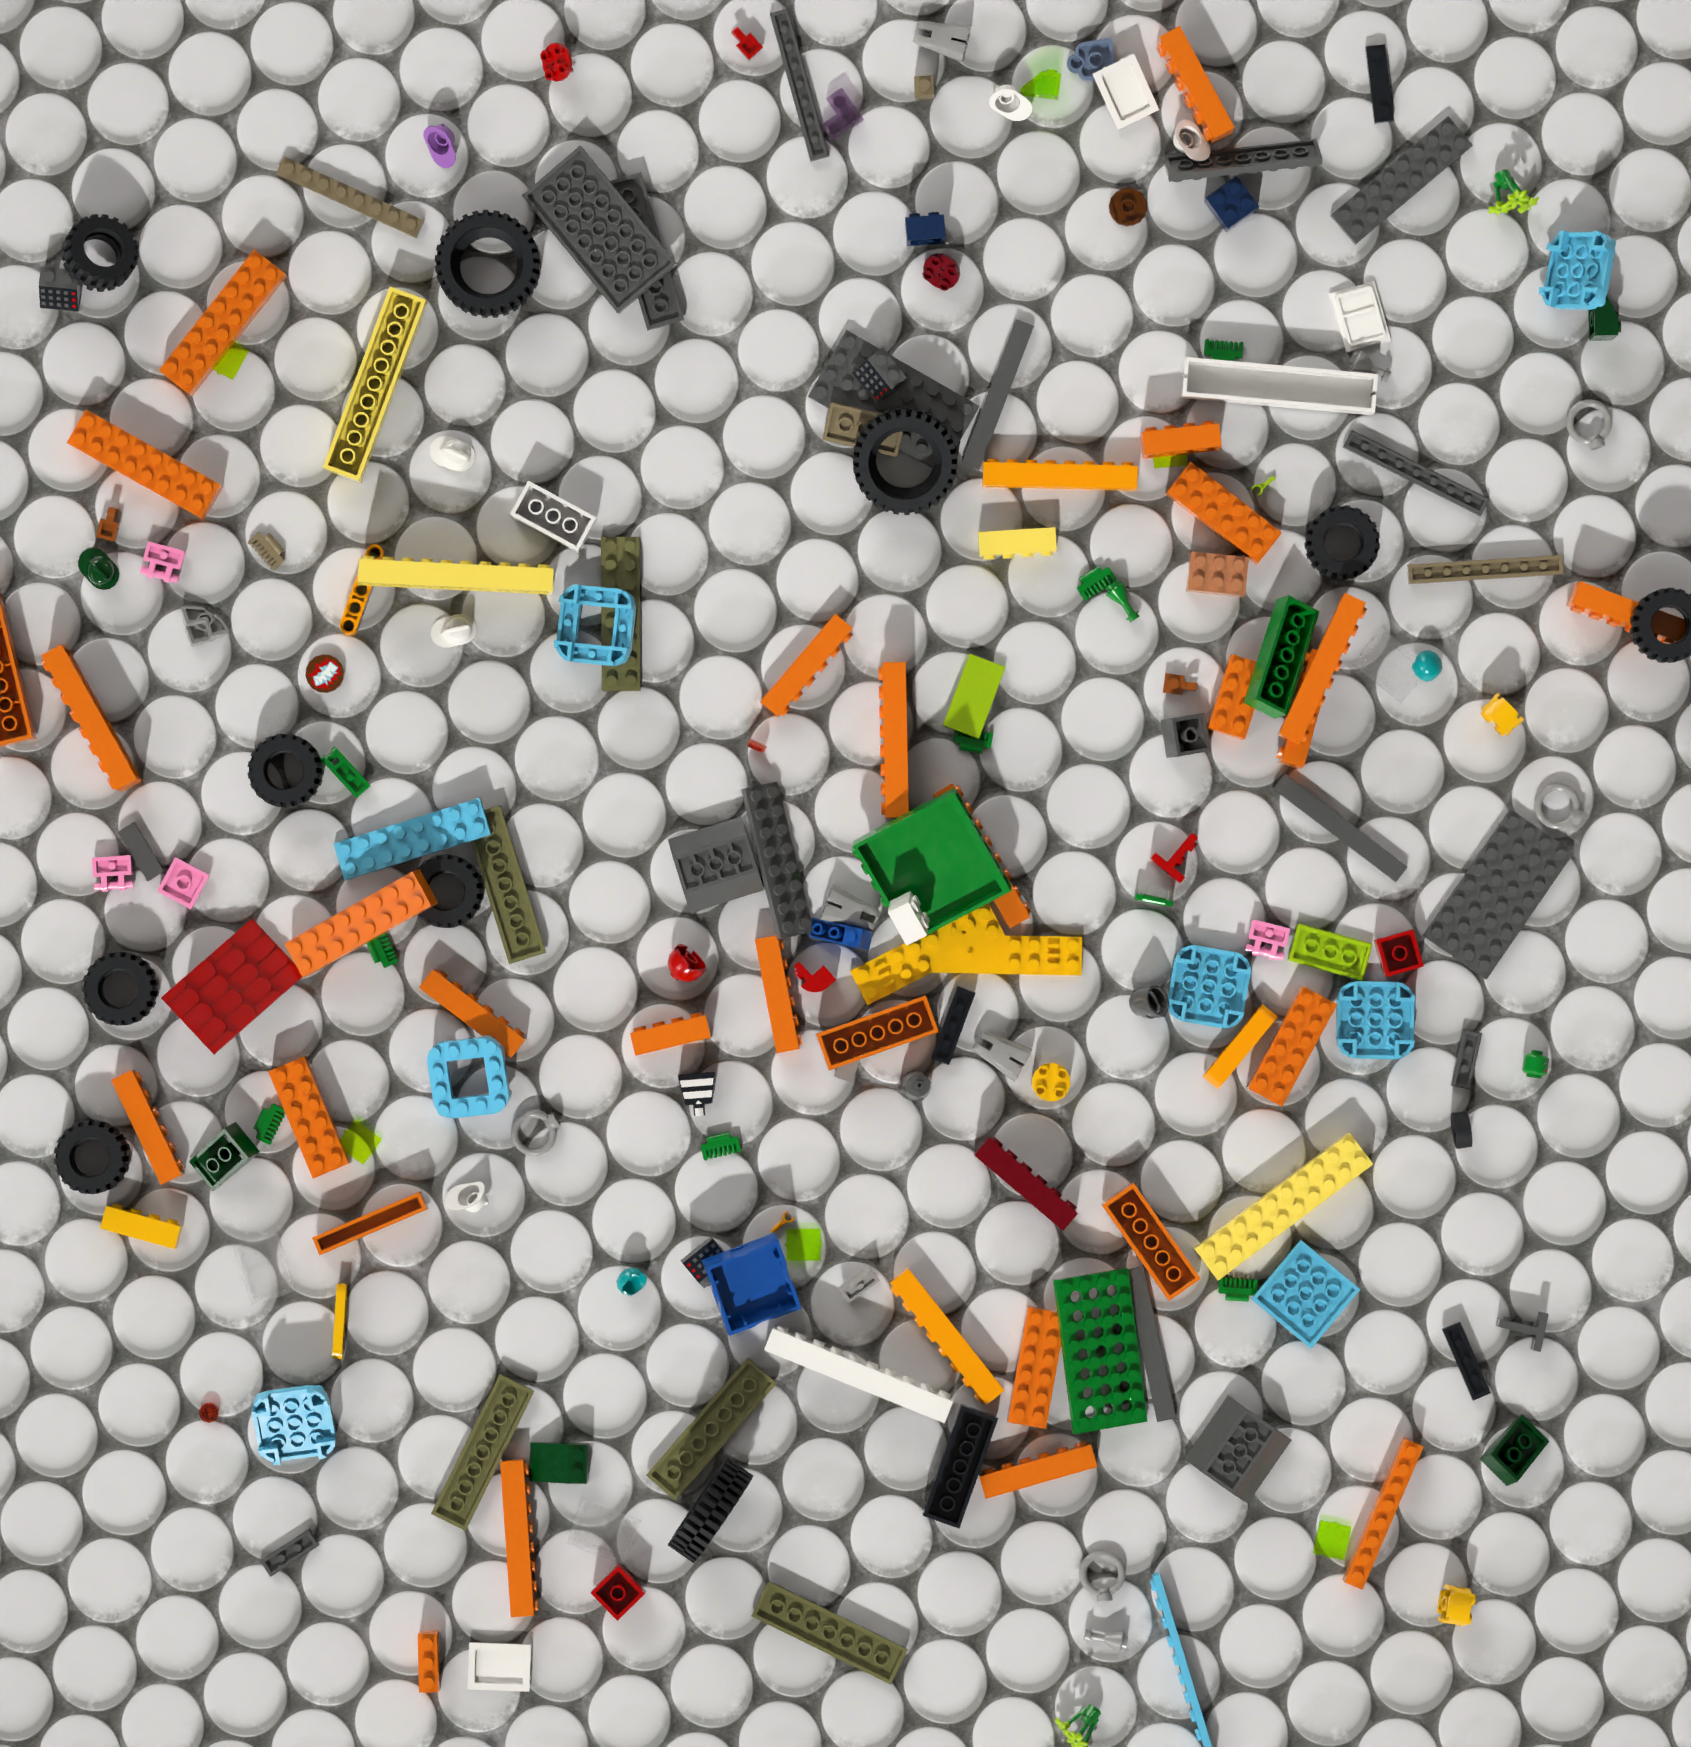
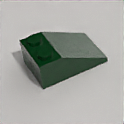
M1606 295L1604 306L1588 310L1589 341L1613 340L1618 336V332H1621V321H1618V315Z
M235 1122L224 1128L189 1163L210 1189L214 1191L250 1162L260 1151Z
M1521 1414L1489 1446L1480 1460L1506 1486H1509L1520 1480L1549 1443V1440Z
M530 1442V1481L587 1484L589 1443Z

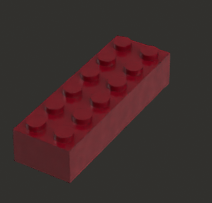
M987 1137L973 1155L1064 1231L1078 1214L1075 1211L1077 1207L1068 1199L1066 1202L1060 1198L1062 1194L1054 1187L1049 1189L1046 1186L1047 1181L1039 1174L1035 1177L1030 1173L1033 1169L1025 1162H1022V1164L1017 1162L1016 1159L1018 1157L1009 1149L1007 1151L1001 1148L1003 1144L998 1139Z

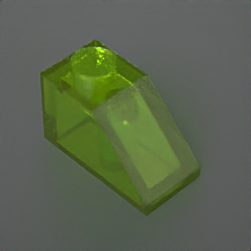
M1046 69V72H1040L1021 87L1020 94L1023 96L1058 100L1061 73H1057L1058 71L1053 69Z

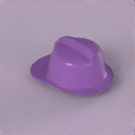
M440 124L437 127H427L424 130L423 137L434 162L442 168L452 167L456 160L453 148L455 143L454 133L444 124Z

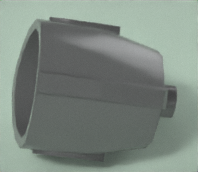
M1147 985L1132 992L1129 998V1006L1134 1014L1143 1018L1165 1017L1168 1012L1169 1000L1163 988L1157 985Z
M911 1070L901 1078L898 1093L908 1100L922 1101L931 1090L932 1080L921 1071Z

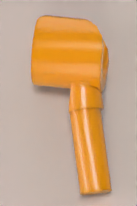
M789 1211L783 1213L779 1223L770 1230L772 1233H775L785 1223H790L794 1220V1217L790 1221L785 1219V1214Z

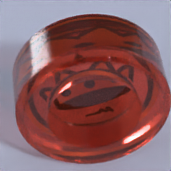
M749 739L747 743L748 747L764 753L767 748L766 745L753 739Z
M206 1403L201 1406L199 1416L204 1422H213L219 1416V1408L214 1403Z

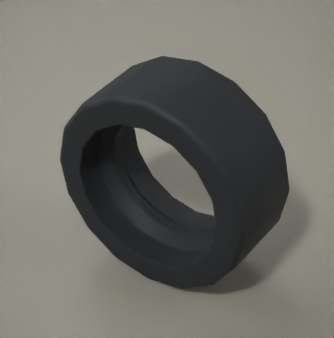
M1467 1111L1451 1113V1129L1456 1149L1472 1147V1130Z

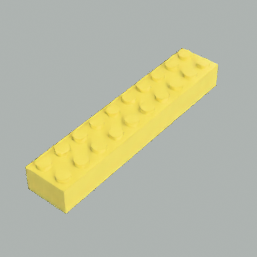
M389 287L323 465L325 470L362 483L428 305L426 299Z
M363 556V559H359L358 585L547 595H551L553 592L554 568H549V565L538 564L536 568L530 567V564L519 563L518 567L506 562H500L498 566L491 565V562L481 561L479 565L472 564V561L466 560L460 561V564L452 563V560L445 559L441 560L440 563L433 562V559H421V562H414V558H402V561H394V557H382V560H374L375 556Z
M1346 1133L1194 1247V1250L1214 1277L1220 1280L1371 1167L1373 1163L1350 1133Z

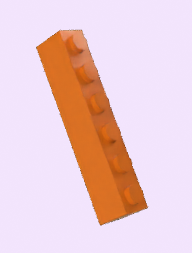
M834 614L760 703L775 716L779 717L782 715L784 717L791 709L789 704L793 700L797 702L803 695L801 690L805 686L809 687L816 678L813 676L818 671L822 672L827 667L828 663L826 661L829 657L832 656L834 658L841 650L839 648L843 641L847 643L853 636L851 633L853 628L837 614Z
M776 935L755 939L776 1054L797 1050L799 1045H802L801 1034L796 1033L795 1026H799L797 1014L793 1015L792 1007H795L793 995L789 996L788 988L792 987L790 977H786L784 969H788L786 957L782 958L781 950H784L783 940H777Z
M433 969L419 988L481 1036L489 1035L504 1046L505 1054L513 1058L526 1041L523 1037L525 1033L517 1027L513 1030L508 1026L510 1023L501 1015L499 1018L493 1014L494 1010L487 1004H484V1006L477 1002L479 1000L478 997L471 992L466 994L462 991L463 986L455 980L453 983L447 979L448 975L444 971Z
M131 1070L112 1079L114 1088L160 1185L184 1175L183 1170H185L183 1162L181 1159L177 1160L175 1155L177 1150L173 1142H169L167 1139L168 1131L165 1125H161L158 1120L160 1114L157 1108L152 1107L150 1103L152 1098L147 1089L144 1090L141 1084L144 1082L141 1074Z
M422 1191L312 1237L319 1255H322L429 1208Z
M1082 1441L1076 1443L1075 1447L1070 1449L1065 1446L1056 1449V1453L1049 1454V1452H1043L1038 1454V1458L1035 1459L1026 1457L1020 1459V1463L1014 1465L1009 1462L1000 1465V1469L993 1470L992 1467L982 1470L979 1478L985 1499L1096 1468L1097 1463L1091 1443Z

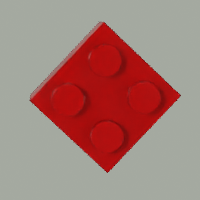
M1413 929L1373 940L1384 977L1424 967Z
M619 1563L590 1593L618 1621L645 1595L646 1590Z

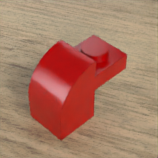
M800 962L793 966L796 969L794 974L800 980L803 978L806 980L801 987L809 992H821L836 981V978L824 965L813 975Z

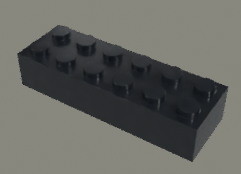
M964 1404L960 1405L922 1513L923 1516L958 1529L960 1528L996 1427L998 1416Z

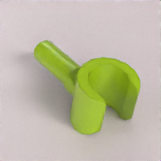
M1272 475L1260 485H1254L1251 490L1257 486L1260 487L1261 492L1256 495L1260 496L1263 493V489L1276 479L1275 476Z

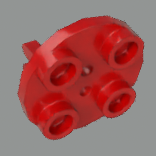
M552 43L541 52L540 58L547 80L554 82L563 81L571 72H574L571 54L564 44Z

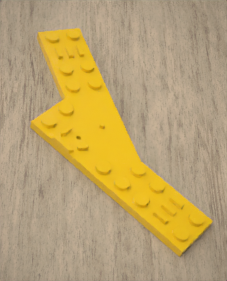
M988 903L907 946L904 943L850 972L867 1005L930 973L1082 976V937L1005 935Z

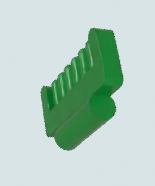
M1209 339L1205 340L1204 356H1211V359L1226 361L1242 358L1243 342H1240L1239 346L1238 342H1234L1233 350V342L1230 341L1228 350V341L1224 343L1221 340L1219 345V341L1216 340L1214 347V340H1210L1209 348Z
M1098 565L1079 578L1082 584L1077 587V590L1084 601H1087L1088 597H1092V594L1096 595V592L1099 593L1100 589L1104 590V586L1108 587V584L1111 585L1112 581L1115 582L1117 579L1109 567L1101 570Z
M955 731L953 742L960 744L959 750L982 754L983 748H991L993 733L990 732L988 736V732H984L983 737L982 731L979 739L971 736L968 738V735L965 734L963 737V733L959 734V732Z
M1135 894L1134 900L1173 907L1174 901L1166 900V898L1146 894Z
M387 932L366 943L374 963L381 962L384 968L399 962L396 958L397 955L393 954L395 951L390 950L393 946L390 945L391 941H387L389 940V937L386 936Z
M272 1104L269 1110L263 1107L253 1129L259 1131L256 1139L269 1145L272 1144L271 1140L274 1139L272 1135H276V1132L272 1130L278 1131L277 1127L280 1126L278 1122H282L281 1118H284V1114H286L282 1107L276 1104Z
M729 1131L706 1136L708 1143L701 1144L702 1155L705 1161L708 1160V1156L709 1159L717 1158V1152L719 1157L722 1156V1153L724 1156L727 1153L730 1155L731 1149L734 1154L736 1149L738 1153L741 1152L738 1136L730 1137Z
M1222 1277L1218 1280V1293L1225 1294L1226 1301L1249 1302V1295L1254 1296L1257 1292L1258 1280H1253L1252 1287V1279H1249L1247 1288V1279L1245 1278L1242 1288V1278H1239V1282L1237 1278H1234V1284L1233 1278H1229L1228 1287V1278L1225 1277L1223 1287Z

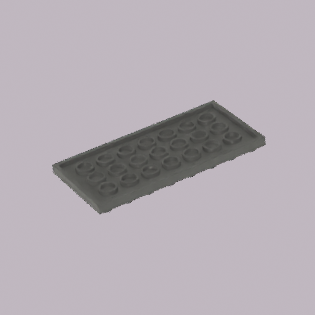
M582 146L576 148L522 195L618 314L677 265L675 260Z
M846 330L808 398L828 409L831 402L882 414L889 409L893 411L899 407L901 409H906V407H912V410L921 409L924 413L932 414V417L935 419L938 418L941 424L946 426L957 447L980 406L890 354L888 355L907 379L889 395L875 404L852 373L880 349ZM903 431L899 450L933 468L934 454L929 443L919 434Z
M1509 809L1422 936L1487 980L1574 852L1512 809Z

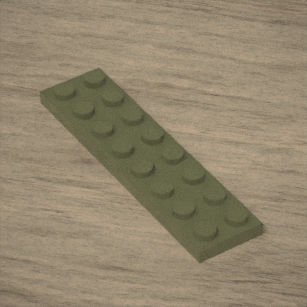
M601 537V587L625 590L634 596L636 603L631 654L628 661L619 666L602 665V691H641L640 537ZM601 607L602 646H611L615 608Z
M499 805L485 810L492 835L473 840L471 843L508 962L512 964L544 954L546 949L502 808Z
M747 1358L646 1476L676 1501L777 1382Z
M499 1374L431 1512L432 1515L465 1531L467 1530L530 1402L534 1390Z
M769 1580L751 1615L890 1685L908 1648Z

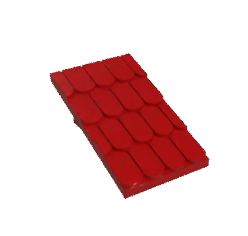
M251 919L174 985L161 999L215 1055L295 985L302 976L296 964L256 921Z

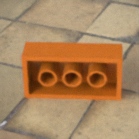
M1204 421L1203 424L1195 426V423H1186L1179 428H1176V425H1167L1162 430H1157L1156 427L1145 428V431L1140 435L1142 459L1219 451L1222 446L1219 423L1214 424V421Z
M1234 654L1229 656L1207 726L1209 730L1245 740L1255 708L1243 702L1256 661Z
M702 1012L691 1014V1019L684 1020L683 1017L671 1019L672 1023L666 1025L662 1021L652 1024L653 1028L646 1029V1026L633 1028L634 1032L630 1033L635 1056L712 1038L707 1015H702Z

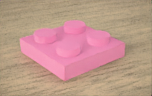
M175 857L157 891L192 909L210 875Z

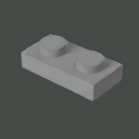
M868 1265L838 1287V1290L847 1302L850 1303L880 1280Z

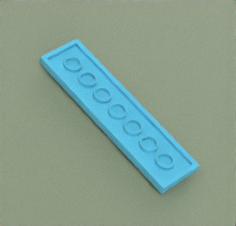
M477 798L334 843L344 880H349L492 835L481 798Z

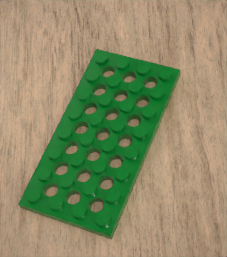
M1128 1268L1053 1280L1072 1433L1080 1434L1148 1422ZM1110 1285L1115 1287V1293L1112 1296L1107 1293V1288ZM1092 1288H1095L1097 1290V1296L1091 1299L1089 1296V1291ZM1077 1291L1079 1293V1299L1073 1302L1071 1300V1294L1072 1292ZM1116 1304L1118 1307V1311L1116 1314L1112 1315L1110 1313V1307L1111 1305ZM1098 1307L1100 1314L1098 1317L1093 1318L1091 1314L1092 1309ZM1079 1310L1082 1314L1081 1319L1075 1321L1073 1314ZM1118 1323L1120 1325V1331L1117 1334H1114L1112 1332V1326ZM1100 1326L1102 1329V1334L1099 1337H1096L1094 1335V1329ZM1082 1329L1084 1337L1081 1340H1077L1076 1332ZM1120 1342L1123 1349L1120 1353H1116L1114 1347ZM1102 1345L1105 1350L1104 1354L1098 1356L1096 1349ZM1084 1348L1086 1350V1357L1080 1359L1078 1352ZM1119 1362H1124L1125 1369L1122 1372L1117 1370ZM1101 1365L1107 1367V1372L1104 1375L1099 1374V1367ZM1087 1368L1089 1375L1083 1379L1080 1375L1081 1370ZM1122 1381L1127 1382V1389L1125 1391L1119 1389ZM1104 1384H1108L1109 1392L1103 1395L1101 1387ZM1086 1387H1089L1091 1389V1395L1085 1398L1083 1396V1390ZM1128 1400L1130 1402V1407L1128 1410L1124 1411L1122 1409V1403L1123 1401ZM1110 1403L1112 1410L1106 1414L1103 1408L1105 1404ZM1092 1406L1094 1413L1092 1416L1087 1417L1085 1414L1086 1408Z

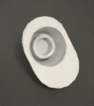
M997 85L995 92L989 98L991 108L1012 121L1025 120L1032 113L1031 102L1012 85Z
M1182 120L1177 123L1173 136L1175 148L1181 153H1186L1189 158L1195 161H1205L1210 156L1211 151L1208 142L1199 128L1189 120Z
M441 436L435 439L430 446L429 452L432 460L445 468L461 472L469 469L474 463L475 453L473 448L468 443L459 439Z
M465 614L441 618L433 624L431 638L437 646L442 648L469 643L477 632L475 621Z
M481 1182L457 1185L445 1197V1205L450 1210L465 1209L469 1212H477L483 1206L489 1204L485 1194V1186Z

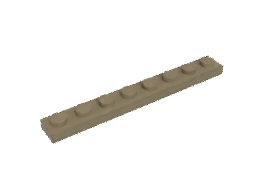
M285 156L276 173L282 178L416 239L425 222L414 215Z
M1562 555L1407 565L1408 584L1563 575Z

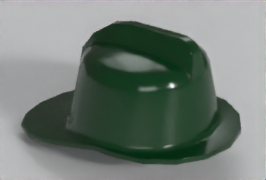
M89 548L79 556V570L94 587L107 590L116 585L119 579V570L102 550Z

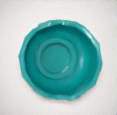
M1430 650L1420 652L1412 664L1415 675L1420 680L1426 682L1434 680L1443 668L1441 658Z
M628 1268L620 1273L616 1281L617 1288L622 1294L626 1293L628 1296H632L645 1286L647 1277L638 1268Z

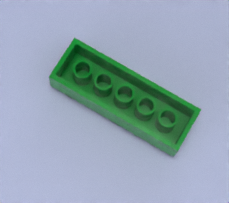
M1290 595L1276 599L1243 703L1274 719L1288 714L1320 611Z

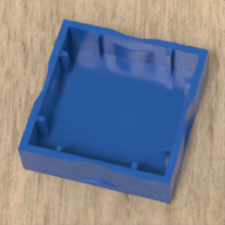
M775 1233L702 1260L722 1322L729 1336L755 1327L763 1321L776 1319L802 1309L794 1284L787 1272V1263Z

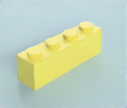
M1051 527L978 532L979 557H983L984 560H993L995 556L1003 555V559L1014 558V555L1022 554V557L1026 558L1034 557V553H1041V556H1052L1053 552L1057 551L1056 529Z

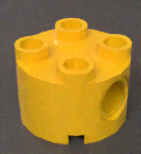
M1496 693L1489 703L1481 708L1482 712L1480 714L1488 723L1492 721L1496 725L1494 728L1502 737L1504 735L1509 736L1511 731L1521 724L1524 719L1522 716L1517 718L1519 713L1503 697L1499 700L1501 696L1499 693Z
M1045 1063L1039 1066L1031 1078L1035 1094L1046 1101L1062 1099L1068 1093L1071 1085L1067 1070L1055 1063Z
M1445 1584L1443 1587L1446 1590H1441L1438 1599L1437 1613H1441L1438 1621L1440 1623L1456 1624L1461 1627L1466 1624L1470 1625L1472 1621V1614L1470 1612L1471 1607L1475 1604L1476 1595L1472 1594L1469 1588Z

